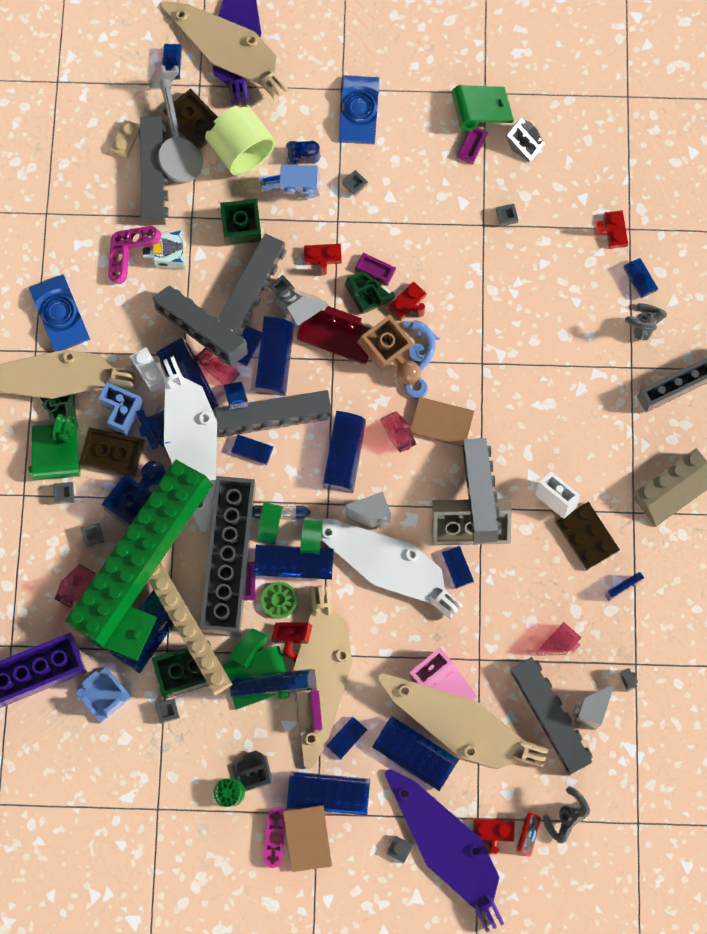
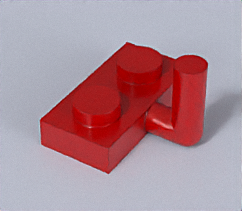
M623 210L605 212L604 220L606 227H603L604 223L602 221H598L594 233L596 235L607 234L609 249L628 247Z
M341 244L304 245L305 265H320V274L326 275L327 264H342Z
M413 281L388 306V310L401 321L411 311L422 317L425 314V304L420 302L427 296V293Z
M275 622L271 641L274 644H285L283 653L295 663L298 655L292 650L293 644H308L312 625L309 622Z
M474 819L473 832L483 841H490L489 852L491 855H496L499 852L498 841L514 842L515 821Z

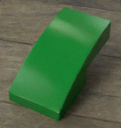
M263 503L256 540L276 544L283 506Z
M303 520L300 553L320 554L323 520Z
M252 628L234 648L229 659L247 668L255 653L263 649L269 636Z

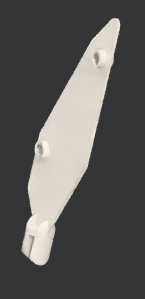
M174 356L170 358L177 374L173 375L167 359L163 360L169 374L167 378L160 362L156 363L165 383L164 446L172 463L176 459L206 475L213 484L202 500V507H197L193 513L200 531L206 532L209 529L212 518L216 484L217 420L203 387L182 377Z
M305 518L306 520H323L321 541L374 586L430 603L449 619L453 617L452 614L455 615L458 609L463 606L445 590L442 569L413 544L334 519ZM330 532L331 535L327 536L325 535V533Z

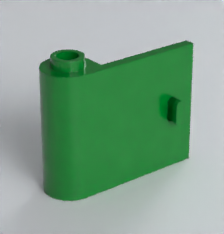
M457 85L451 91L459 125L463 131L474 130L479 122H514L504 86Z
M78 422L75 424L74 435L70 443H66L61 439H53L54 424L32 426V465L28 467L29 477H33L35 481L81 476L78 456Z
M130 607L104 647L89 638L87 642L138 661L157 617Z
M273 646L256 652L247 668L233 661L223 664V668L233 684L229 689L235 710L271 697H278L279 700L289 698L290 693L293 692L280 646Z

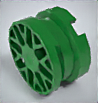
M58 414L53 427L54 440L61 439L66 443L71 442L75 431V417H63V414Z
M234 778L222 779L215 785L214 798L220 806L233 807L241 804L244 800L245 787L239 780Z

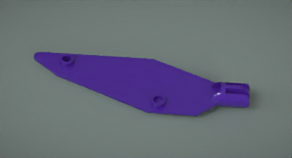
M223 0L218 17L252 30L261 38L262 32L257 0ZM212 64L214 76L229 86L232 106H236L234 92L237 94L239 105L243 104L242 91H244L246 103H249L247 79Z
M388 769L385 772V777L427 867L476 910L486 933L490 932L481 913L484 910L493 929H496L497 925L489 910L491 907L500 925H504L505 923L494 902L500 877L482 839L416 781ZM402 791H408V797L402 798Z

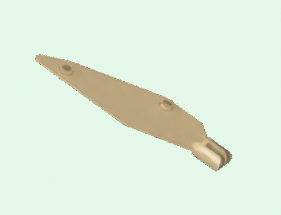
M170 1L162 3V8L213 65L261 85L274 100L277 99V96L283 95L281 89L285 93L288 91V88L276 75V54L256 32L189 4Z
M60 350L0 364V392L54 399L103 388L106 382L120 388L133 389L137 372L113 368L100 354Z
M329 585L324 586L326 603H324L322 586H317L318 604H316L314 586L309 587L312 611L308 622L312 625L308 644H301L293 669L303 763L306 769H311L327 745L352 665L348 624L331 608ZM311 690H318L320 696L322 730L318 733H311L308 693ZM308 736L314 737L313 743L308 742Z
M382 673L379 675L380 683L392 700L460 758L496 769L517 761L543 768L544 762L542 761L546 760L547 756L545 754L548 753L549 749L524 741L479 702ZM406 687L409 691L403 692L402 688Z

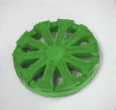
M271 583L262 592V608L266 614L273 618L281 619L288 617L296 609L297 594L293 587L287 583ZM274 586L278 587V592L274 590ZM283 586L286 587V590L284 592H282ZM270 590L273 595L267 594V591ZM290 591L293 593L292 595L286 596ZM265 598H268V599H270L271 601L265 602L264 599H265ZM294 599V603L288 602V600ZM272 605L269 610L266 609V606ZM286 606H289V607H291L292 609L289 611V610L286 608ZM277 607V613L273 614L272 612ZM281 608L283 609L285 614H280Z

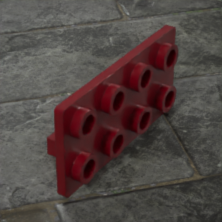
M327 306L325 311L321 310L304 321L296 337L301 342L366 365L369 356L357 342L371 328L362 325V318Z

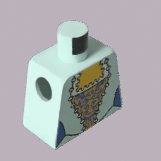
M182 230L161 234L160 241L153 245V247H142L143 258H154L157 268L186 270Z

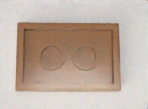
M419 397L410 434L463 447V440L468 438L474 410Z
M324 805L283 810L292 872L332 867Z

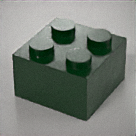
M257 199L220 203L225 246L261 241Z

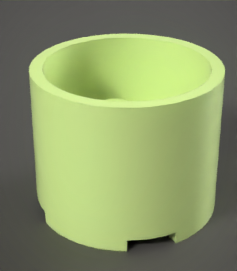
M245 105L242 108L234 106L222 113L214 120L215 126L211 131H207L205 135L206 141L233 175L245 174L259 166L272 153L276 145L274 137L249 105Z

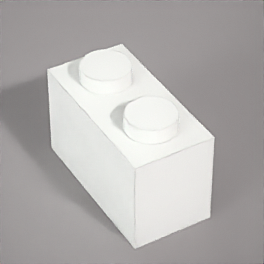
M146 347L130 356L133 366L151 394L165 386L157 364Z
M552 471L538 483L535 493L536 497L563 519L576 509L581 496Z

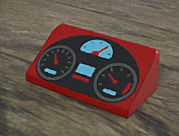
M532 812L526 814L516 850L517 853L526 856L532 855L541 822V817Z

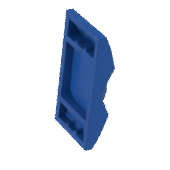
M344 75L339 130L340 143L375 145L380 77Z
M64 274L29 287L55 352L69 349L90 340Z

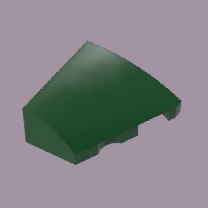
M364 271L348 276L344 284L361 314L386 304L396 296L393 292L389 293L381 287V283L373 280Z
M75 394L54 399L40 398L43 402L42 406L48 411L52 423H55L58 414H63V417L73 416L77 422Z

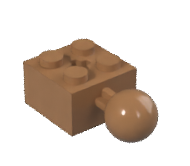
M388 315L360 337L357 343L380 371L393 362L397 367V377L400 382L412 385L419 380L421 370L418 364L413 361H406L402 356L414 343L391 315Z

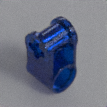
M290 141L286 143V149H288L286 162L288 164L317 163L321 159L320 146L316 141ZM312 150L316 151V152L313 153V154L308 153L309 151H312Z
M163 410L147 417V420L159 444L165 448L164 443L170 442H164Z

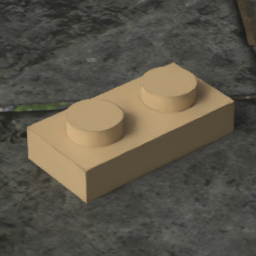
M124 119L110 148V152L128 159L140 134V125Z

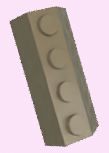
M695 448L635 491L632 496L655 527L707 491V460Z
M469 499L432 500L433 545L511 544L512 509L510 499H497V503H495V507L499 506L497 522H501L502 532L498 534L497 542L490 543L473 542Z

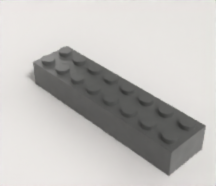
M216 476L200 620L202 633L241 636L256 492L255 479Z

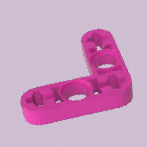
M146 226L115 232L111 237L109 279L116 284L124 283L128 274L129 249L157 244L162 236L160 230L154 226ZM139 234V239L133 242V237ZM122 254L121 260L116 262V257Z
M273 808L268 813L264 862L270 868H277L282 862L285 834L283 810L290 809ZM275 812H279V816H282V820H278V827L282 826V830L276 828L269 830L270 825L274 826V819H271V815H275ZM273 832H277L281 836L277 844H272L269 841V836ZM268 846L280 847V851L275 850V856L279 857V860L275 861L273 865L271 861L267 860V857L272 855V849L268 850Z

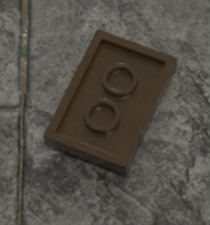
M190 88L176 99L173 105L178 129L200 150L208 144L205 139L206 132L211 131L215 126L214 120L218 116ZM165 108L163 112L167 116V111Z
M89 427L79 464L136 477L145 440Z
M589 501L572 511L564 519L561 517L555 522L586 571L620 551Z

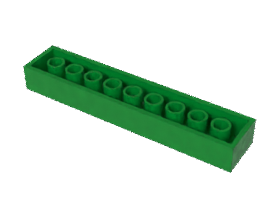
M175 459L66 618L65 622L69 626L104 647L213 484L206 475Z

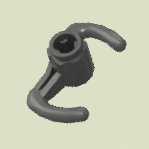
M638 303V310L648 312L639 314L637 320L627 316L625 322L634 326L633 333L635 338L646 341L652 336L653 331L657 329L656 324L667 317V312L653 305Z
M570 786L566 788V792L578 802L561 807L559 818L562 824L559 833L554 829L549 815L542 817L548 833L560 844L565 843L572 828L578 823L583 822V819L590 814V807L584 796Z

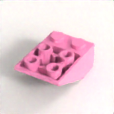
M438 648L409 672V677L415 683L471 700L477 697L457 667L441 648Z

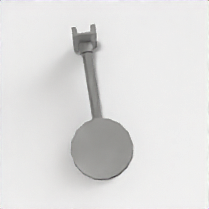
M161 65L148 82L150 88H161L163 91L172 138L166 140L161 145L158 151V163L167 177L176 182L186 183L193 181L200 175L203 168V158L199 149L192 142L181 138L179 135L170 90L171 82L179 74V68L174 66L171 71H166L165 66Z

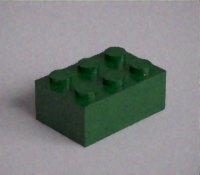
M187 647L151 658L164 699L209 686Z

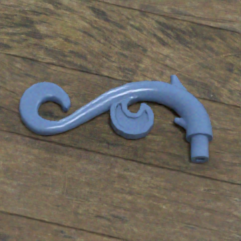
M413 320V322L404 321L403 328L416 331L418 336L422 334L426 340L427 350L424 355L419 354L420 351H424V347L421 344H414L409 349L410 359L419 363L418 366L422 371L433 358L436 347L435 340H440V338L423 322ZM419 378L417 381L421 385L419 390H412L411 385L405 384V392L409 397L419 399V397H424L427 394L428 385L422 378Z

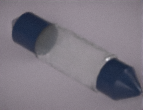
M275 504L283 506L280 520L304 519L311 514V511L304 505ZM255 505L253 507V517L255 519H260L263 505Z

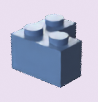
M281 165V191H284L286 194H295V191H300L301 196L307 199H314L315 196H320V172L318 166Z
M106 382L98 399L101 406L113 410L107 421L108 427L112 431L128 436L143 406L142 398Z

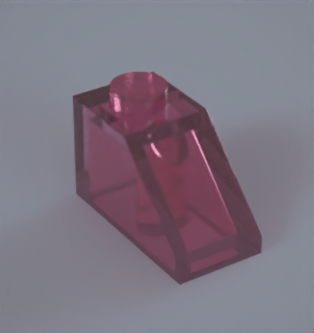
M204 348L195 357L209 374L227 388L240 375L233 366H229L207 348Z
M397 411L380 419L392 444L399 453L408 451L411 447L417 445L409 424Z
M79 564L61 580L54 599L72 608L82 597L96 573Z
M563 622L537 650L536 654L538 656L567 655L570 651L574 653L581 645L578 642L582 637Z

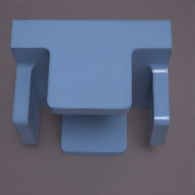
M107 667L99 673L95 671L81 683L82 687L75 692L100 723L104 722L132 698Z

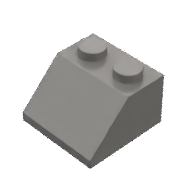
M291 289L281 292L279 297L275 299L284 317L297 326L329 306L326 301L314 294Z
M383 492L346 504L347 518L369 528L377 527V529H382L390 523L391 512Z
M608 686L585 697L581 702L578 701L572 716H575L574 722L597 730L602 725L614 687Z

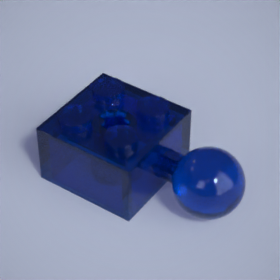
M158 461L147 462L141 470L142 479L139 483L124 474L101 504L104 510L129 527L151 496L152 492L148 490L150 486L158 485L166 474L163 464ZM128 501H129V502H132V501L134 502L132 505H129V506L127 505V502H128Z

